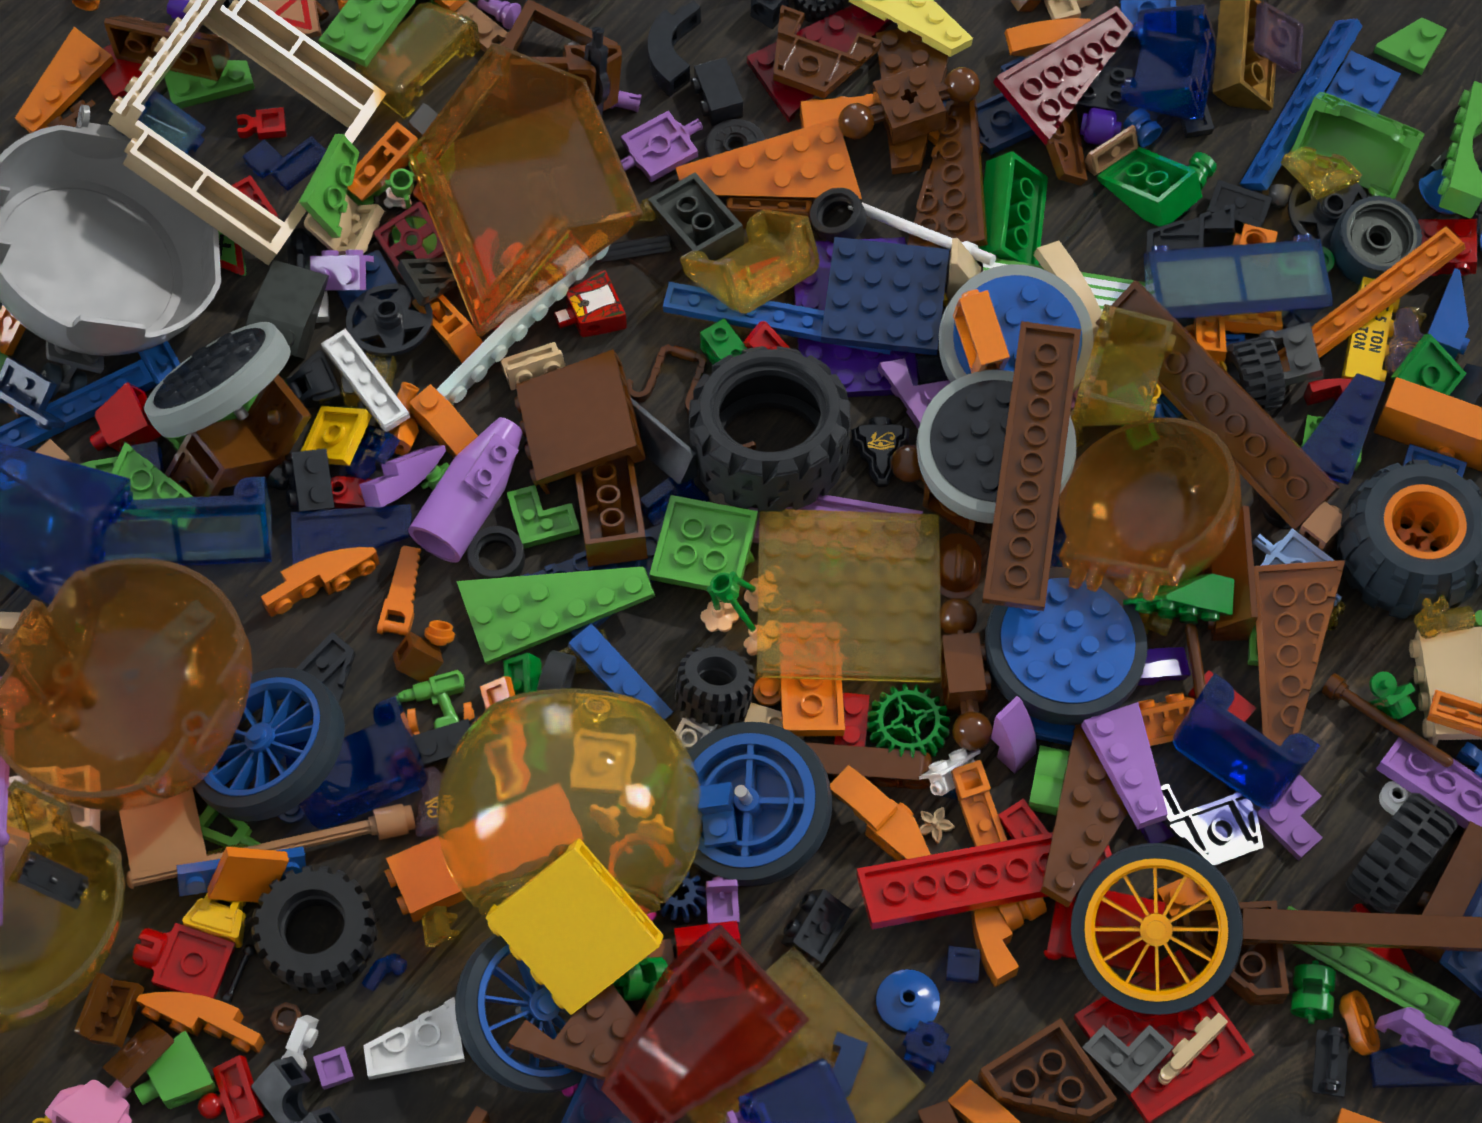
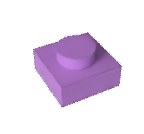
M344 1046L313 1057L324 1090L355 1079Z

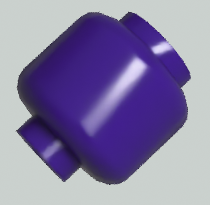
M1091 108L1088 114L1083 113L1080 135H1083L1086 143L1102 145L1120 133L1122 122H1117V115L1114 111Z

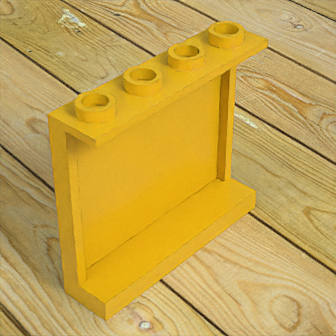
M580 838L572 842L564 854L498 906L494 904L486 916L491 931L497 936H502L509 944L512 955L519 961L523 960L530 968V973L534 980L540 985L544 984L552 993L551 996L555 1004L561 1009L565 1008L570 1015L659 948L664 936Z

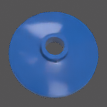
M899 970L887 976L880 984L876 996V1006L882 1020L891 1028L900 1032H917L929 1026L936 1018L940 1006V996L934 982L925 974L915 970ZM911 993L915 999L913 1002H906L903 999V995Z

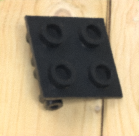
M1105 66L1076 105L1128 113L1133 70Z

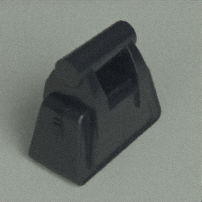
M322 350L317 351L300 365L299 370L293 376L285 379V383L305 408L317 407L320 409L321 406L339 407L346 404ZM307 386L308 391L303 394L300 387Z

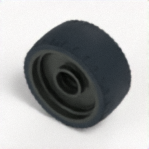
M1369 196L1356 201L1341 215L1331 236L1330 249L1334 255L1336 267L1347 279L1356 282V284H1361L1363 277L1376 279L1421 245L1422 230L1420 229L1419 221L1406 205L1390 197Z

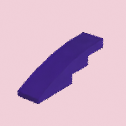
M1184 647L1147 649L1144 671L1137 686L1154 685L1159 680H1186L1191 675Z

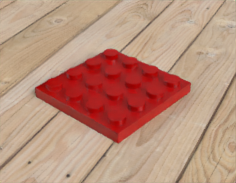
M1181 950L1175 951L1174 955L1188 978L1191 980L1198 974ZM1170 955L1159 961L1160 989L1173 988L1186 983ZM1154 971L1153 976L1140 973L1130 979L1129 982L1140 987L1156 989V971ZM1213 995L1193 1008L1177 1013L1160 1015L1135 1012L1103 996L1074 1015L1075 1021L1088 1040L1104 1025L1127 1047L1149 1025L1175 1048L1184 1038L1190 1041L1197 1034L1194 1029L1206 1016L1212 1019L1220 1013L1228 1021L1224 1030L1169 1084H1161L1158 1081V1075L1161 1069L1175 1056L1172 1051L1130 1096L1126 1093L1145 1123H1152L1243 1065L1255 1055Z

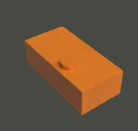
M1396 377L1383 405L1374 433L1406 445L1412 444L1467 462V467L1482 472V407Z

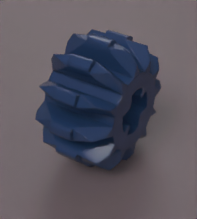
M673 869L671 871L672 879L662 875L660 878L662 885L655 886L654 893L658 896L654 899V904L661 907L660 915L662 917L671 913V922L675 923L678 916H682L683 921L687 923L689 922V913L698 917L700 916L698 907L706 906V899L702 897L706 894V887L699 886L701 878L698 875L689 879V870L686 869L682 876H678V872ZM683 892L685 899L678 900L676 893Z

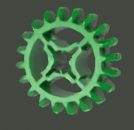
M906 683L902 685L901 691L892 686L890 688V695L882 692L879 697L880 701L874 700L872 703L874 711L868 712L867 718L871 722L867 724V731L872 733L870 735V742L878 743L876 748L889 749L888 752H891L893 749H900V757L903 755L904 750H910L912 758H914L915 751H921L924 756L929 753L935 757L938 752L936 747L943 748L945 746L943 738L949 736V729L946 726L950 724V718L944 716L947 713L946 706H938L941 700L939 696L930 699L931 690L929 688L924 693H920V686L918 684L914 686L912 691L908 690ZM909 706H914L921 710H913ZM896 708L897 718L891 721L890 725L884 727V718L891 710ZM903 721H909L910 724L913 723V730L912 727H907V724L904 726ZM932 722L933 731L926 739L921 741L920 730L925 728L926 724ZM901 738L906 740L908 743H902L895 739Z

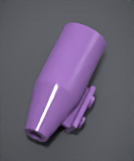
M499 417L455 456L408 528L410 536L418 545L445 561H460L506 488L523 435L519 426L506 418Z

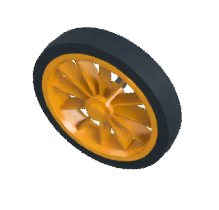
M1149 843L1131 846L1116 852L1102 861L1088 875L1076 896L1073 906L1071 939L1082 971L1094 987L1105 997L1135 1012L1156 1015L1172 1014L1201 1004L1215 994L1233 972L1241 951L1243 922L1240 906L1233 889L1214 865L1188 849L1170 844ZM1153 868L1154 914H1150L1129 880L1128 874L1142 869ZM1157 868L1173 870L1184 875L1163 914H1158ZM1122 877L1146 915L1144 919L1104 897L1110 887ZM1187 877L1192 879L1204 890L1207 897L1168 919L1166 915ZM1101 900L1141 922V925L1095 926ZM1208 901L1212 902L1218 926H1172L1171 923ZM1096 931H1140L1141 934L1104 957L1100 952L1096 939ZM1218 931L1217 944L1212 957L1173 936L1172 932ZM1143 939L1146 945L1125 980L1112 970L1106 960ZM1170 939L1209 961L1205 968L1193 979L1190 980L1168 945L1167 942ZM1149 945L1155 946L1156 989L1140 987L1129 982ZM1159 946H1165L1186 983L1173 988L1160 989Z

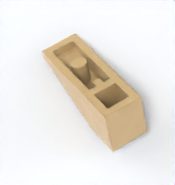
M952 238L946 282L948 303L968 280L983 272L982 267L958 238Z

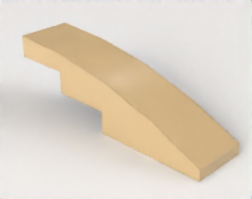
M1056 241L1038 247L1033 256L1044 270L1065 281L1084 303L1093 327V353L1112 347L1114 342L1095 323L1103 315L1095 296L1076 263L1061 242Z

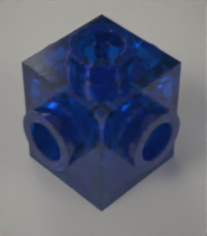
M919 1021L916 1029L909 1028L902 1045L907 1047L904 1059L920 1070L925 1071L927 1069L934 1072L938 1062L944 1064L950 1052L951 1046L947 1045L949 1034L945 1033V1029L935 1022L927 1021V1023ZM922 1040H924V1041H926V1042H929V1043H931V1044H933V1045H932V1046H925V1045L922 1043Z

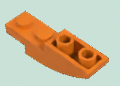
M373 547L339 549L307 558L281 571L284 583L261 596L266 611L271 617L276 614H283L290 610L293 604L299 600L315 595L322 586L328 595L335 591H343L353 580L360 576H367L376 569V566L380 564L377 552Z
M182 992L140 994L136 1000L143 1009L141 1013L155 1022H158L160 1018L169 1022V1028L178 1034L186 1031L198 1036L202 1027L205 1026L203 1030L218 1039L222 1035L231 1039V1045L245 1053H248L250 1049L259 1053L265 1044L261 1034L240 1024L244 1018L240 1009L223 1001Z

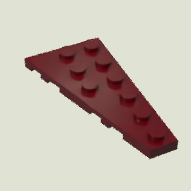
M852 4L799 30L796 35L847 53L858 32L874 38L876 32L884 31L893 21L888 18L884 21ZM775 42L747 56V64L788 123H790L795 118V114L800 110L801 101H808L814 95L773 80L777 44Z

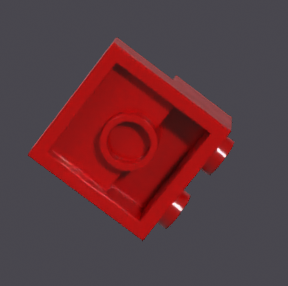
M1477 219L1418 220L1422 230L1421 244L1444 227L1449 228L1465 243L1466 249L1430 276L1452 274L1454 268L1460 270L1461 276L1476 274Z

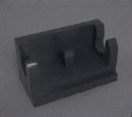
M31 850L16 877L18 883L76 910L81 903V896L84 890L89 886V877Z

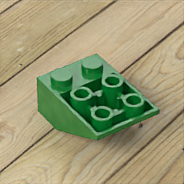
M1216 574L1170 579L1123 600V604H1133L1135 612L1151 614L1156 612L1158 613V618L1175 619L1177 617L1179 622L1184 624H1197L1198 619L1203 621H1219L1220 616L1233 614L1234 579Z

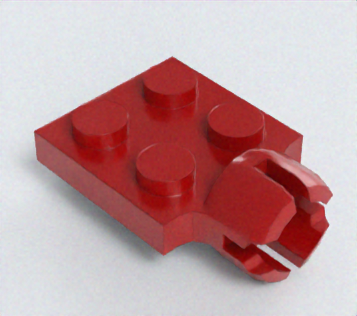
M175 923L173 929L168 933L145 928L138 937V939H141V944H135L132 959L136 965L151 969L154 972L151 980L152 985L173 992L192 993L215 999L236 944L235 942Z

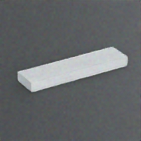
M346 328L321 343L324 352L385 433L410 418L407 409Z

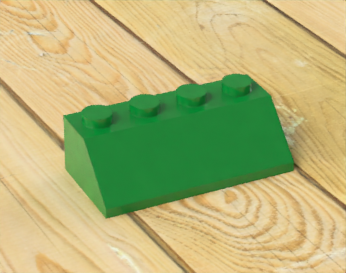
M1013 151L986 161L983 190L988 245L979 246L978 249L996 255L998 259L1039 265V262L1033 255L1036 249L1041 247L1048 177Z

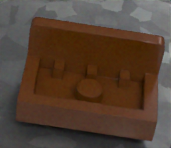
M96 973L78 1018L75 1033L95 1044L122 1048L138 1007L136 1000L140 994H143L145 988L138 983L114 980L104 973Z

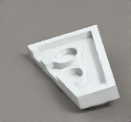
M455 997L445 1001L444 1005L419 1015L416 1020L401 1028L397 1027L363 1045L369 1080L465 1062L462 1040L456 1022Z

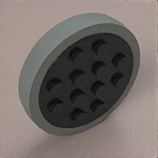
M270 322L250 324L227 333L207 346L196 350L192 356L172 370L151 392L146 400L144 411L155 429L162 436L168 438L180 437L196 432L217 422L233 411L238 420H243L249 413L242 405L256 396L279 374L289 359L290 347L282 333Z
M984 370L964 375L949 383L929 403L918 429L917 458L920 471L928 488L947 508L958 515L977 522L993 524L1014 377L1013 371ZM1071 417L1069 418L1060 493L1072 474L1076 458V436Z

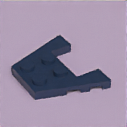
M1022 56L1002 65L1001 73L1025 60ZM1002 93L977 104L980 144L989 155L1036 134ZM946 99L942 101L944 107L946 106L947 101H951V99Z

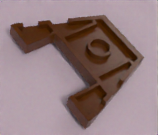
M781 5L773 72L774 81L825 99L876 54L881 47V40L859 32L847 53L798 36L796 34L804 21L805 13Z
M611 984L577 1010L555 1039H551L528 1020H525L507 1046L516 1051L522 1050L534 1055L533 1057L542 1060L548 1059L560 1063L565 1068L604 1081L643 1026L614 985Z

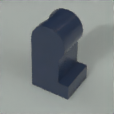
M837 1032L832 1051L839 1053L835 1066L827 1072L824 1084L825 1093L828 1097L837 1101L849 1097L867 1051V1042Z

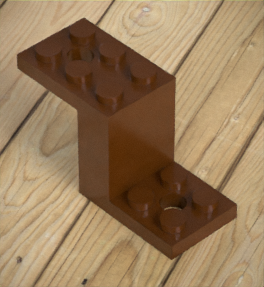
M279 374L258 393L246 418L243 420L236 418L215 422L203 429L187 434L171 461L165 475L168 478L170 477L198 501V505L187 528L189 531L199 528L222 488L268 479L274 468L285 460V455L289 454L312 415Z

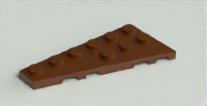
M900 29L876 32V39L881 40V47L878 51L881 79L926 64L934 84L944 83L949 60L948 55L922 42V37L910 30L907 33ZM929 133L892 145L888 135L892 175L921 170Z

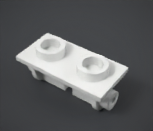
M963 748L955 750L948 754V760H940L929 765V771L919 776V779L929 778L931 792L934 795L943 796L955 788L951 770L975 762L973 757L981 752L980 750L967 752Z

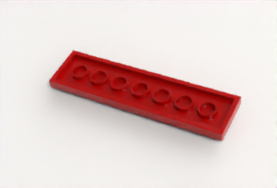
M1053 832L857 868L856 876L871 929L1047 897V895L1041 892ZM1109 845L1094 868L1112 855Z

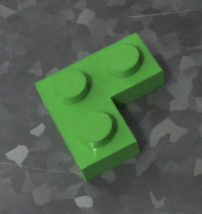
M535 485L507 492L517 532L524 549L580 534L572 503L543 510Z

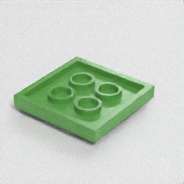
M671 495L649 574L650 580L707 591L712 578L719 573L725 572L730 574V572L734 571L739 578L743 579L759 517L758 511Z

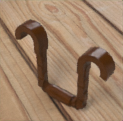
M667 344L660 348L655 365L651 371V376L643 391H634L632 389L634 387L633 381L628 378L627 384L630 396L636 402H644L649 399L661 371L665 355L672 354L673 357L690 362L697 361L699 364L685 400L686 413L689 415L690 400H693V390L703 376L707 359L703 353L698 354L694 350Z

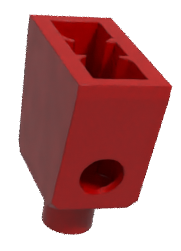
M127 382L95 412V418L100 430L89 437L95 449L101 451L109 445L121 452L125 442L132 448H138L162 436L151 424L144 411L147 397L143 390Z

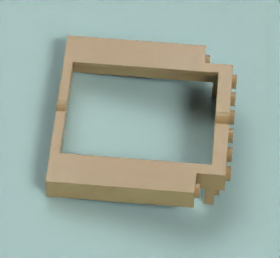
M190 0L183 10L186 16L183 20L177 17L168 30L172 33L168 39L163 36L155 47L154 51L157 52V55L154 59L148 56L139 69L142 75L139 79L133 76L125 87L124 91L128 94L124 99L118 96L110 107L109 111L113 115L108 124L131 139L124 150L128 154L123 162L124 166L269 266L305 214L306 210L298 201L284 222L138 121L145 109L143 106L202 25L345 125L348 129L344 135L351 143L359 135L386 93L257 0H240V2L234 0L228 9L223 6L225 0Z

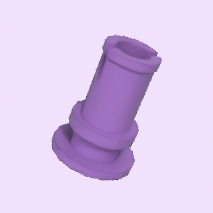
M478 0V9L495 16L496 20L501 22L506 29L513 27L521 12V6L518 3L511 4L508 1L502 2L500 0Z
M619 91L618 103L610 108L619 107L638 112L642 95Z

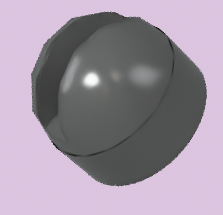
M1283 184L1270 186L1268 196L1272 197L1271 204L1278 208L1286 206L1292 188Z

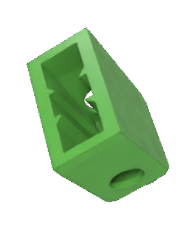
M186 1031L175 1037L174 1043L146 1070L150 1079L134 1088L142 1105L160 1096L166 1107L172 1109L199 1099L207 1093L218 1091L213 1078Z

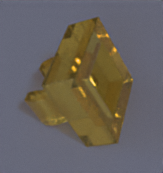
M434 906L422 916L426 947H437L445 940H452L460 934V930L450 929L449 923L454 922L458 917L455 913L447 914L446 906Z

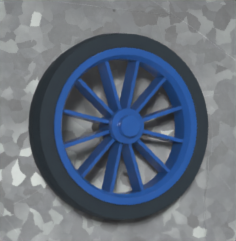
M273 668L258 672L239 681L212 704L195 730L188 753V771L193 786L209 806L230 819L247 822L260 821L289 811L308 798L322 784L334 767L342 748L345 733L342 709L327 686L310 673L300 669ZM284 700L276 712L277 701ZM302 700L307 702L304 706H302L299 710L295 712V710L297 709ZM263 707L262 722L257 723L252 713ZM248 718L252 725L248 732L236 730ZM314 718L313 725L302 727L304 724H306L308 721ZM230 737L244 741L242 743L226 746ZM308 741L304 750L288 746ZM286 755L297 758V760L293 763ZM231 760L220 768V762ZM270 764H275L280 776L269 782ZM256 775L255 788L247 789ZM237 776L232 785L230 786V788L224 786L227 782H229L231 779Z
M493 934L477 947L470 956L457 985L455 996L456 1022L461 1040L467 1052L485 1074L496 1082L514 1090L530 1093H551L576 1085L580 1082L583 1073L565 1068L560 1063H557L558 1065L554 1067H539V1058L533 1057L534 1055L531 1053L529 1065H526L510 1056L514 1051L507 1046L503 1050L495 1040L491 1030L517 1018H526L539 1030L542 1031L543 1028L545 1034L551 1039H555L557 1034L552 1023L562 1030L567 1022L558 1016V1013L568 1012L565 1008L561 1009L555 1004L551 996L552 993L544 984L540 985L537 983L536 985L530 973V968L523 960L519 961L515 958L527 990L498 967V964L511 951L509 944L502 936ZM491 975H495L524 1000L486 995ZM485 1002L517 1006L515 1009L516 1015L489 1026Z

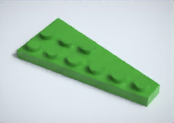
M644 567L456 581L487 665L656 597Z

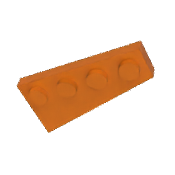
M74 27L15 117L17 122L30 133L48 128V123L60 116L115 62L112 55Z

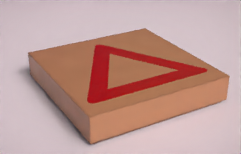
M259 0L262 5L308 38L322 35L316 0Z

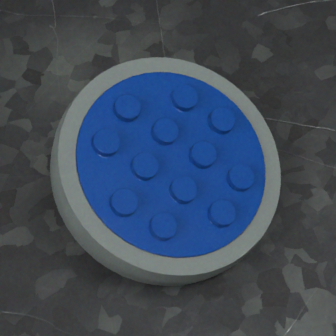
M1019 264L1002 265L975 275L955 293L944 311L939 329L940 359L950 383L964 375L971 374L953 313L963 293L978 289L979 292L986 290L989 292L1010 355L1004 370L1014 372L1021 321L1081 329L1073 393L1081 385L1092 359L1094 346L1093 327L1089 313L1081 298L1061 278L1034 266Z

